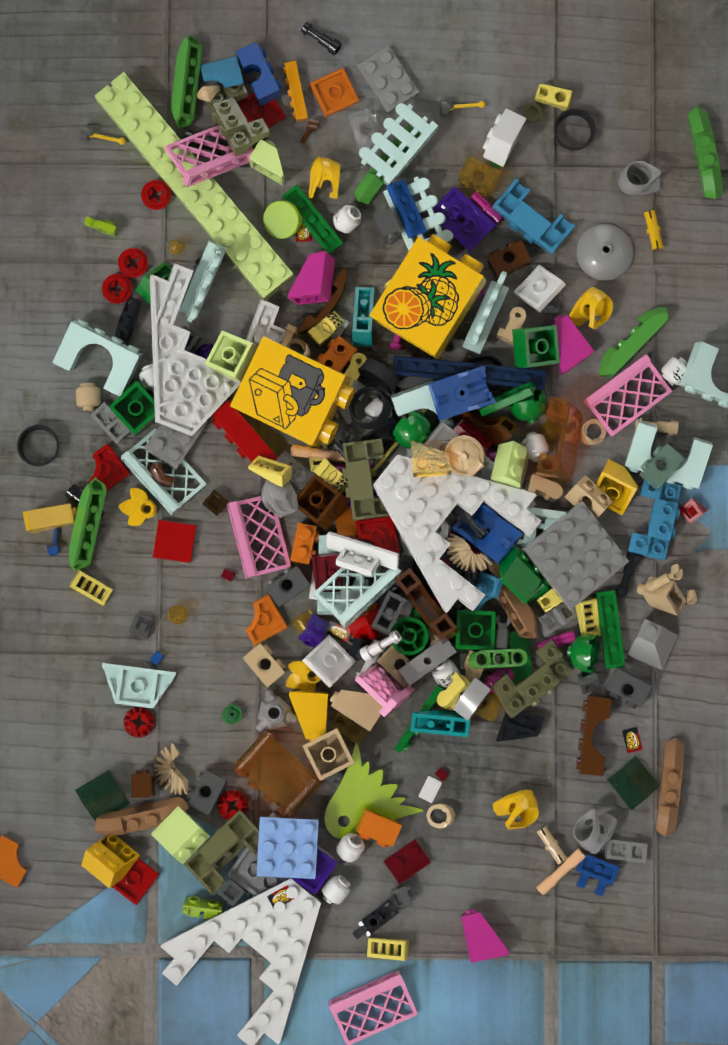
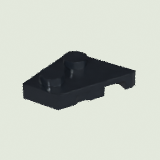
M505 711L496 741L539 736L544 718L525 711H521L515 717L510 718Z

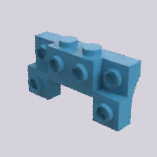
M515 179L494 203L492 209L507 220L506 222L509 223L508 227L523 234L524 240L530 244L532 242L535 245L538 244L552 255L575 228V224H570L560 214L551 225L548 220L523 202L531 190L523 187L518 183L519 180Z
M643 479L640 496L654 499L646 535L632 532L627 552L665 561L669 541L671 538L674 539L676 527H673L674 521L678 520L680 509L677 507L681 485L664 482L656 490Z

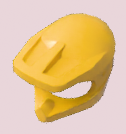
M318 156L312 163L310 170L308 198L312 199L316 187L321 189L322 183L325 180H329L332 186V192H330L329 196L330 198L338 199L340 163Z
M590 287L578 299L569 314V318L578 327L590 319L588 326L596 329L610 318L613 312V301L604 291L596 287ZM596 316L601 317L599 320H595Z
M523 789L493 803V810L497 816L510 815L509 819L505 822L509 830L525 828L534 823L539 816L537 799L532 790ZM517 816L521 817L520 822L514 821Z

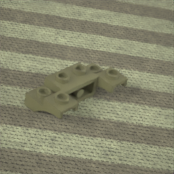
M243 84L227 88L223 85V91L218 92L210 102L206 101L214 124H218L220 135L226 138L235 156L246 153L255 143L270 136V131L263 118L248 123L237 102L248 97V92Z
M382 439L343 443L346 467H342L344 479H348V486H345L346 497L350 498L353 521L390 516L381 499L374 498L369 460L385 458Z
M552 640L535 651L543 665L539 666L518 684L515 685L506 674L490 686L510 718L515 717L530 705L536 706L542 701L540 697L554 692L557 689L556 685L573 672L562 658L563 654Z
M239 810L209 840L205 841L202 847L184 865L208 892L214 895L227 883L219 873L226 864L245 846L253 854L256 855L258 853L259 829L245 813Z

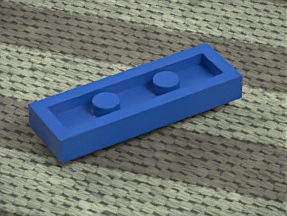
M405 180L386 186L408 239L425 234L427 232Z

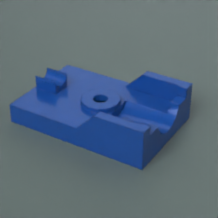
M479 366L428 383L439 421L496 403L495 398H493L486 385L485 366ZM461 390L464 391L463 396L460 395Z
M482 503L472 516L481 528L490 530L483 540L476 539V533L462 521H459L452 529L456 535L464 538L467 543L483 554L485 553L491 560L500 565L523 534Z

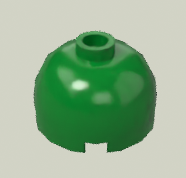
M536 389L532 396L510 404L509 407L512 414L517 419L527 421L528 423L538 421V417L542 416L547 408L545 390L540 392V389Z
M417 410L408 413L410 417L407 419L403 417L393 431L395 436L393 439L402 447L411 450L422 447L431 434V425L428 419Z
M405 617L399 619L393 625L391 631L397 630L402 637L398 644L392 643L397 652L413 656L425 649L429 634L421 620Z
M580 635L573 641L572 645L568 646L567 656L571 657V663L576 669L588 673L596 671L593 665L598 663L600 642L596 641L599 638L598 635Z

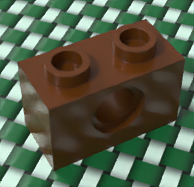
M514 240L506 245L507 248L501 251L498 248L489 253L490 256L487 257V262L496 280L499 279L503 271L509 275L531 264L532 259L522 240L519 242ZM505 255H511L514 261L511 263H507L504 261L503 257Z
M136 770V774H131V798L154 797V773H149V770Z

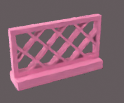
M217 125L166 145L165 150L184 177L183 182L186 187H190L249 163V157L254 150L253 147H250L246 153L235 156L229 145L227 147L217 144L219 138L226 140L224 136L220 135ZM209 135L217 137L215 143L204 139ZM191 142H196L200 144V147L196 149L188 145ZM202 145L213 147L212 153L201 150ZM173 149L184 150L183 156L175 154ZM215 149L226 151V155L219 156L214 154ZM186 151L197 154L196 160L185 157ZM199 155L210 158V161L206 163L198 161ZM183 161L194 164L193 168L186 170L182 165Z
M646 354L584 399L583 402L590 408L610 437H612L673 391ZM647 367L653 372L652 380L642 379V372ZM628 381H638L637 392L626 390ZM641 381L652 383L650 394L640 392ZM654 383L662 384L666 392L662 395L653 394ZM615 391L623 392L622 403L611 402L612 393ZM626 393L636 394L635 405L624 404ZM639 395L650 396L649 404L646 407L638 406ZM600 402L607 403V413H598L595 406ZM611 404L621 406L620 417L609 415ZM624 406L634 407V414L631 418L622 417ZM609 417L619 419L618 427L613 431L608 426Z
M261 496L227 504L245 579L284 570L291 566L279 517L274 513L273 516L269 514L270 510L266 512L258 507L262 500ZM248 504L254 508L249 517L242 513L240 505ZM256 509L265 514L261 524L251 518ZM267 516L275 521L276 525L272 531L263 526ZM249 521L259 526L254 535L246 530V525ZM260 528L270 533L266 542L256 537ZM272 535L280 540V545L277 549L267 544ZM254 539L263 544L259 554L251 549L250 545ZM265 546L275 551L270 561L261 556ZM277 553L284 557L286 565L278 566L272 562ZM258 558L268 563L265 570L257 571L255 563Z
M379 663L361 673L355 679L383 706L379 711L383 717H386L401 706L415 691L412 686L404 688Z
M399 970L328 1001L331 1013L346 1045L354 1044L418 1015ZM399 985L403 989L401 998L391 995L393 988ZM379 994L386 996L383 1006L373 1003L375 996ZM389 998L399 1001L396 1011L386 1008ZM361 1002L368 1004L365 1014L355 1011L357 1004ZM401 1004L410 1005L412 1012L407 1014L400 1013ZM371 1006L382 1009L378 1019L368 1015ZM343 1010L351 1012L348 1022L340 1020L337 1013ZM384 1010L394 1014L392 1021L385 1022L381 1020ZM353 1014L364 1017L360 1027L350 1023ZM366 1019L376 1022L374 1029L367 1030L363 1028ZM348 1027L359 1030L356 1037L348 1039L346 1035Z

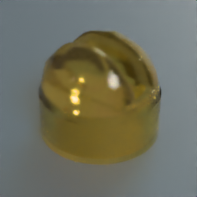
M174 239L169 244V251L175 255L182 253L185 245Z

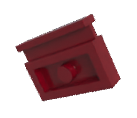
M465 418L454 428V431L459 436L466 435L475 438L482 445L484 453L493 443Z
M340 552L317 556L312 555L315 590L341 568L336 565V559ZM338 577L335 580V586H344L343 577ZM324 590L323 592H333V590Z
M416 839L383 861L399 885L431 863Z

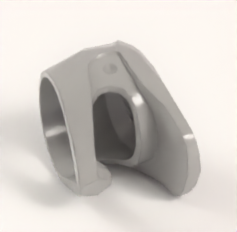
M644 161L632 162L622 170L618 178L619 188L624 193L631 195H647L658 192L660 189L659 177L661 171Z
M269 480L264 483L261 499L264 506L272 513L282 518L298 510L297 496L290 481L284 487H280Z
M595 809L589 810L580 817L573 830L575 840L584 850L591 854H596L604 848L618 824V820L610 814L605 813L599 818V812ZM593 819V823L585 825L586 820Z

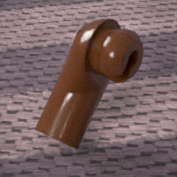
M153 463L150 472L157 483L172 486L175 477L165 475L161 463Z

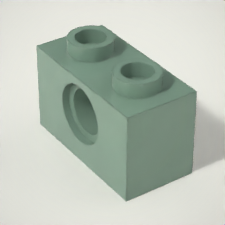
M668 443L663 447L659 445L652 453L655 455L652 460L649 461L647 459L640 467L642 471L639 475L656 490L663 485L685 459ZM657 461L663 462V470H660L656 466Z

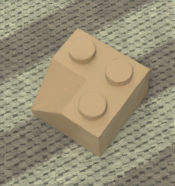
M338 728L302 746L320 781L355 763Z

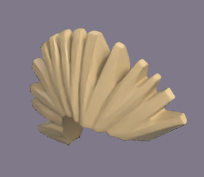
M449 534L451 538H447L446 541L450 543L447 548L450 551L447 552V555H454L449 559L454 561L453 564L458 563L457 568L461 566V570L465 568V571H467L470 565L471 571L475 572V566L480 571H483V569H487L486 564L493 565L485 553L477 555L473 553L464 538Z
M172 743L171 751L167 747L164 748L165 751L161 750L163 758L157 756L156 760L162 764H154V767H157L154 771L158 772L154 775H161L156 779L157 781L160 780V785L168 780L164 788L165 790L171 786V793L174 791L175 794L178 792L179 795H182L184 790L186 795L188 794V780L174 765V761L178 758L180 752Z

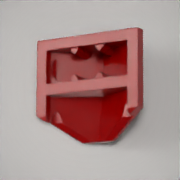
M377 605L376 609L360 616L348 626L354 639L355 637L363 640L377 639L381 632L371 628L381 608L380 605Z

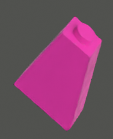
M326 251L309 254L288 293V298L296 305L329 302L335 259Z
M560 315L552 321L553 325H557L560 357L558 367L562 376L594 352L568 315L564 317Z
M475 909L464 911V915H461L471 963L509 955L508 949L480 911L476 912Z

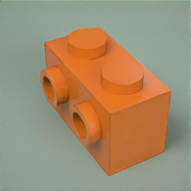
M338 336L337 339L333 338L329 342L327 352L325 354L321 353L316 361L337 372H342L349 364L351 357L357 353V349Z
M297 524L290 558L291 562L310 566L312 555L316 554V550H313L314 542L318 543L320 532L317 531V526Z
M364 808L355 830L359 833V837L365 840L372 838L377 840L376 844L387 848L388 845L394 846L402 825L400 822Z

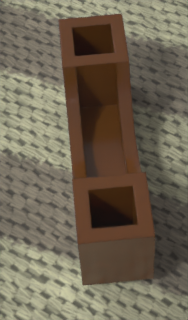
M462 390L460 391L461 396L464 395V391ZM478 409L456 415L460 420L465 418L493 442L492 444L496 447L499 444L507 443L519 428L516 423L505 415L497 418L482 416Z
M411 568L395 579L396 586L442 644H445L458 634L456 625L434 602Z
M587 696V700H583L582 711L585 712V719H581L580 731H583L582 739L579 738L578 750H581V755L576 760V769H579V774L603 776L605 757L594 748L592 733L598 723L610 718L612 699Z

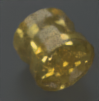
M174 605L168 611V619L173 624L181 625L188 618V612L180 605Z

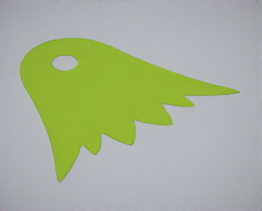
M356 743L352 754L355 763L347 768L339 787L326 808L324 820L329 833L341 840L344 835L349 833L359 835L355 828L364 808L393 820L424 810L400 805L405 798L397 797L391 799L397 789V784L381 786L383 779L382 769L368 775L369 762L367 761L361 767L360 751ZM341 816H347L350 820L349 824L345 827L340 826L338 823V819Z

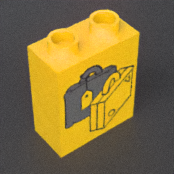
M263 336L230 406L298 440L319 448L321 442L329 445L333 440L339 424L332 421L338 407L347 409L354 396L355 388L349 386L352 378Z

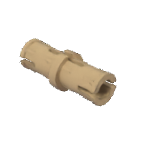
M546 825L542 827L546 835H544L541 829L536 833L546 845V851L549 850L558 865L562 863L558 855H560L563 861L568 857L558 845L559 841L554 839Z

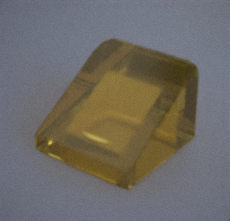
M309 609L290 622L298 635L304 631L309 617L312 615Z

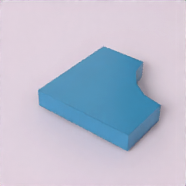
M237 56L200 65L204 81H218L225 88L243 84Z
M480 571L476 588L484 593L485 596L474 610L480 611L487 600L499 597L503 585L500 578Z

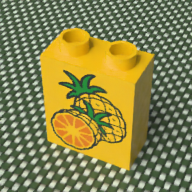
M432 234L428 242L419 236L417 237L369 316L375 322L438 360L487 281L480 274L484 268L482 263L467 254H464L461 261L456 260L447 254L452 246Z

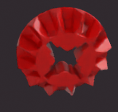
M160 180L149 181L141 191V199L144 205L155 211L164 209L172 197L169 186ZM153 188L157 193H162L159 196L160 202L156 198H151L153 196Z
M138 248L126 249L118 258L119 270L128 278L142 276L148 269V258ZM128 257H130V259L134 261L136 259L138 260V262L136 263L138 269L134 268L133 266L129 267L130 262Z
M112 274L104 280L102 294L110 303L120 304L126 302L128 297L131 296L132 284L126 276ZM116 282L120 288H125L119 291L118 297L115 291L110 290L115 288Z
M143 707L132 708L123 719L124 728L127 733L136 738L147 736L154 728L152 713ZM141 714V720L147 723V725H140L138 731H136V724L131 722V720H137Z
M237 790L226 791L220 796L217 803L218 812L228 821L238 810L232 809L228 813L229 805L226 800L233 802L238 799L236 804L238 809L245 814L248 810L247 798Z

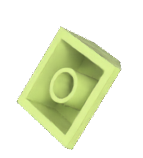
M260 140L249 157L250 167L283 186L285 183L277 148H275L276 145L269 140Z
M221 331L205 365L227 378L241 383L258 347L249 341Z
M515 441L499 444L491 480L522 490L529 461L528 448Z
M179 806L151 833L182 864L210 837L202 826Z

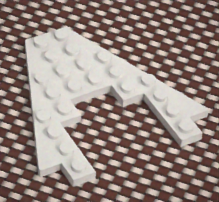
M174 264L168 281L155 275L150 276L155 422L192 436L241 383L231 380L206 366L205 362L207 359L184 350L191 332L173 324L193 270ZM260 300L246 341L258 347L263 336L277 343L283 340L287 330L273 325L279 306Z
M401 455L395 456L373 484L379 498L445 613L450 610L456 600H459L473 611L485 596L484 593L439 559L450 543L437 534L436 530L456 504L472 516L484 501L528 537L541 522L538 517L527 510V507L537 496L535 493L475 476L458 475L450 469Z
M289 878L162 943L160 947L174 958L162 974L177 986L213 941L230 953L240 939H243L271 963L259 979L268 985L273 992L239 1031L237 1036L247 1045H255L265 1033L279 1045L321 901L298 882ZM288 886L286 895L291 899L294 898V900L286 904L281 901L276 902L273 909L267 896Z

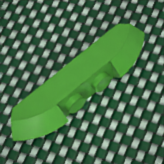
M191 35L184 38L178 51L171 106L178 129L189 126L194 120L202 44Z
M695 106L688 113V123L702 190L705 197L717 199L723 194V184L713 132L707 111Z
M405 126L404 129L411 133L414 127ZM418 132L414 137L418 138L420 136V132ZM396 137L391 142L397 148L402 144ZM406 146L402 152L406 153L409 148ZM384 152L380 156V158L385 162H387V160L390 158ZM394 161L390 166L393 168L397 163ZM373 167L354 192L358 202L370 204L385 185V177L381 176L379 178L376 176L377 171Z
M666 307L655 308L642 314L637 319L641 326L636 325L629 332L631 336L627 340L623 338L616 345L618 350L611 346L602 358L599 376L613 377L668 320Z
M94 478L85 487L77 508L69 546L70 567L74 571L87 568L92 560L106 496V487L97 478Z

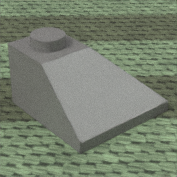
M643 619L627 655L663 671L678 635L658 624Z

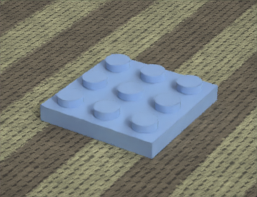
M260 817L257 876L315 879L319 820Z

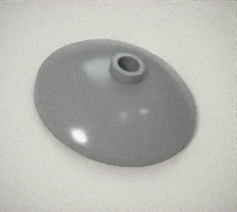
M610 224L596 225L584 232L579 239L576 249L577 261L580 268L591 278L600 281L614 280L623 275L630 267L633 259V245L628 235L622 229ZM604 247L609 248L608 253L603 252Z

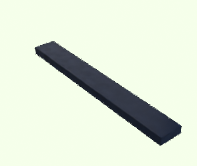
M394 355L392 372L395 375L443 379L479 366H485L486 384L519 387L533 381L535 389L545 390L546 370Z

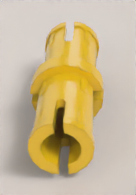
M651 210V218L649 211L644 212L648 228L646 232L650 236L652 250H657L656 242L659 249L664 248L660 234L661 226H658L656 210Z

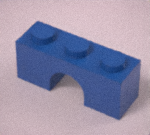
M254 42L237 50L236 55L245 74L252 71L261 73V77L251 83L260 106L280 98L282 86L278 78L274 79L272 75L274 70L271 63H266L264 59L267 56L263 47L259 48L257 43Z

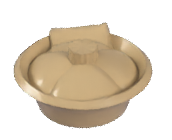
M466 435L457 436L447 444L444 453L445 462L454 473L472 477L484 467V450L475 438Z

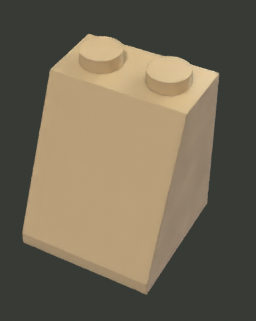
M341 690L340 692L336 691L330 699L332 702L331 707L368 731H371L381 715L379 711L383 708L382 705L367 693Z

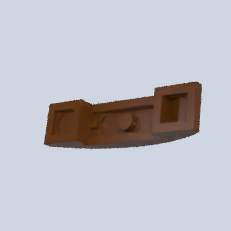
M345 269L342 270L332 284V287L337 291L316 319L309 314L298 328V332L301 335L318 325L337 307L346 285L347 271Z

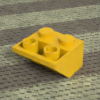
M106 835L86 849L81 866L110 889L124 878L140 854L116 835Z

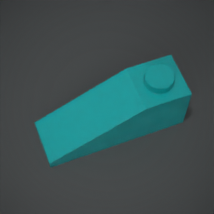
M375 287L355 288L352 329L353 346L372 347L373 319L369 315L374 308Z
M455 710L412 712L410 731L468 737L471 718L468 721Z

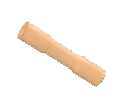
M293 444L291 446V456L325 458L330 461L345 463V459L338 451Z
M578 848L558 869L547 876L536 887L542 895H545L572 868H575L586 857L585 853Z

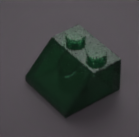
M636 755L605 779L629 810L637 807L660 786Z
M111 770L104 772L75 790L95 821L101 814L118 811L130 804Z

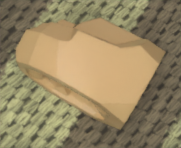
M469 650L463 667L465 669V677L471 683L475 677L478 680L480 679L483 669H473L470 667L468 658L474 652ZM478 655L477 662L481 665L482 658Z

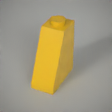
M64 504L24 511L23 517L26 531L33 534L73 525L77 509L76 507L73 508L72 504Z
M290 690L289 697L305 738L310 739L311 742L326 734L328 693Z

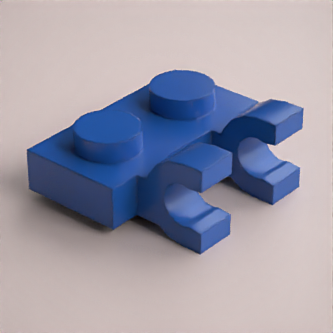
M585 853L586 857L578 864L576 869L577 872L581 873L576 886L585 889L590 876L599 880L594 893L603 896L606 885H613L620 867Z

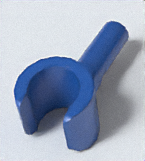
M54 528L53 544L47 545L49 556L59 553V529Z

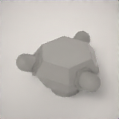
M271 689L265 691L266 698L261 702L257 717L259 719V723L256 725L258 732H262L265 728L269 730L287 726L289 722L295 723L298 721L297 715L291 711L292 708L280 696L276 697Z

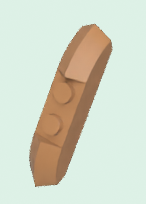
M491 560L493 565L486 564L487 569H483V572L500 578L499 565ZM503 583L497 599L518 635L526 639L537 638L538 626L532 608L527 603L524 604Z
M676 738L665 742L663 751L656 831L665 837L675 833L679 810L684 744Z
M174 797L104 813L96 818L94 831L101 835H122L159 826L177 806L187 814L190 807L183 798Z

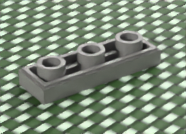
M439 640L400 668L398 672L406 683L411 686L454 655L456 650L449 641L442 644ZM424 659H429L431 663L426 665Z

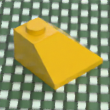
M610 459L606 462L595 483L597 487L613 500L607 508L620 515H623L638 488L626 467Z

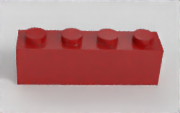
M229 400L211 415L214 419L211 421L218 430L223 429L226 433L224 435L225 439L230 444L235 443L238 447L236 451L243 459L247 457L252 463L257 456L279 461L274 452L237 409L230 406L231 402Z

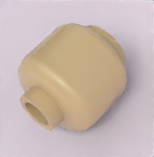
M82 383L76 389V405L83 408V411H94V407H98L101 404L100 388L95 386V383Z

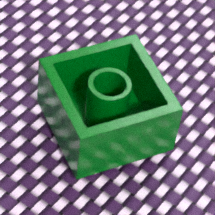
M557 325L512 329L515 367L529 368L560 363Z
M137 381L109 406L136 437L155 420L154 399Z
M457 610L456 627L458 634L455 635V650H494L496 612Z

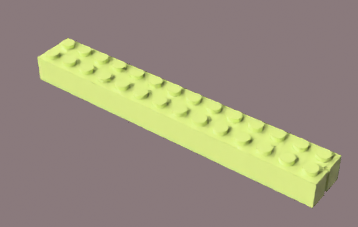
M123 72L111 82L112 87L107 85L95 95L97 102L213 241L226 247L225 255L264 301L268 300L294 278L292 271L213 177L186 187L183 182L184 177L165 150L166 145L181 139ZM176 148L173 149V152L183 156L184 150ZM186 151L185 157L196 160L192 152ZM184 161L182 164L186 170L194 166V164Z

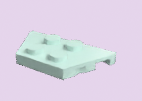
M102 663L115 704L155 708L176 676V672Z

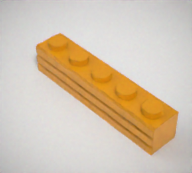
M296 61L284 63L283 72L287 75V78H285L286 86L289 85V90H287L288 96L292 99L290 101L291 108H294V112H292L293 119H296V123L307 121L308 116Z

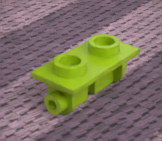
M196 896L185 897L182 913L186 914V916L200 918V912L202 911L204 912V919H211L222 913L224 903L215 899L204 900Z

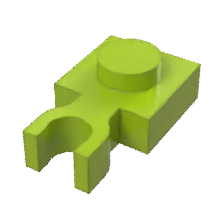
M87 216L85 218V226L116 237L118 229L114 226V222L104 219V222L97 221Z

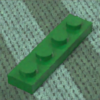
M297 184L282 195L284 200L291 202L297 207L302 216L303 225L324 251L331 255L343 245L337 234Z
M615 590L597 592L596 598L605 668L626 667Z
M437 685L420 711H433L431 707L434 703H437V697L444 689ZM411 724L394 747V750L399 753L402 750L406 752L412 743L409 739L413 734L417 736L419 733L410 731Z

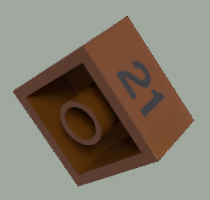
M314 474L297 496L298 509L325 531L331 527L350 502V500L316 474Z

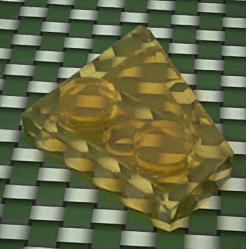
M410 441L413 477L452 475L451 454L415 441Z

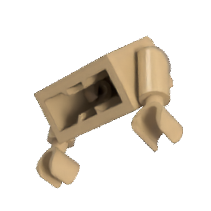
M678 564L671 566L670 574L665 573L658 578L651 576L646 584L640 583L637 587V593L643 595L651 607L678 616L682 607L685 606V603L693 605L697 602L695 590H688L686 598H684L676 582L671 580H680L682 578L683 571L682 569L679 570Z

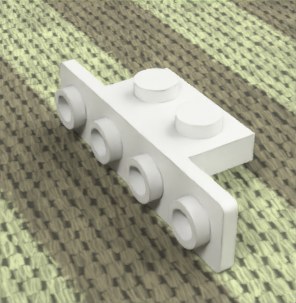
M333 532L327 533V548L341 552L336 559L337 566L367 576H372L379 565L397 570L399 567L398 553Z

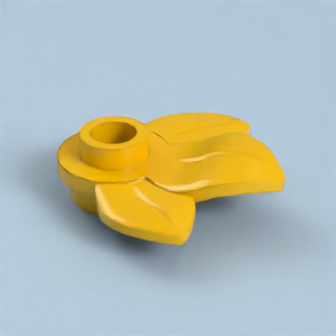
M131 488V499L119 504L120 510L129 516L128 525L130 526L141 525L145 519L152 518L157 512L156 504L148 499L145 491L139 488ZM150 506V512H144V507Z
M303 661L289 663L288 668L292 673L287 678L286 687L314 692L316 683L321 679L317 675L309 676L312 670Z

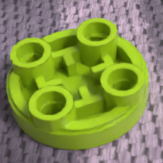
M286 200L275 201L266 208L263 215V223L266 231L271 236L285 239L293 236L298 231L302 223V216L297 207Z

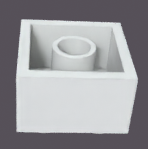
M507 108L502 115L498 114L495 125L491 127L483 149H485L483 157L504 167L519 138L526 118Z

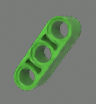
M522 649L482 650L470 654L468 658V663L473 669L514 668L523 666L527 662V654ZM496 654L500 657L499 664L495 661ZM514 654L518 656L517 663L513 659ZM478 655L482 658L481 665L477 662Z

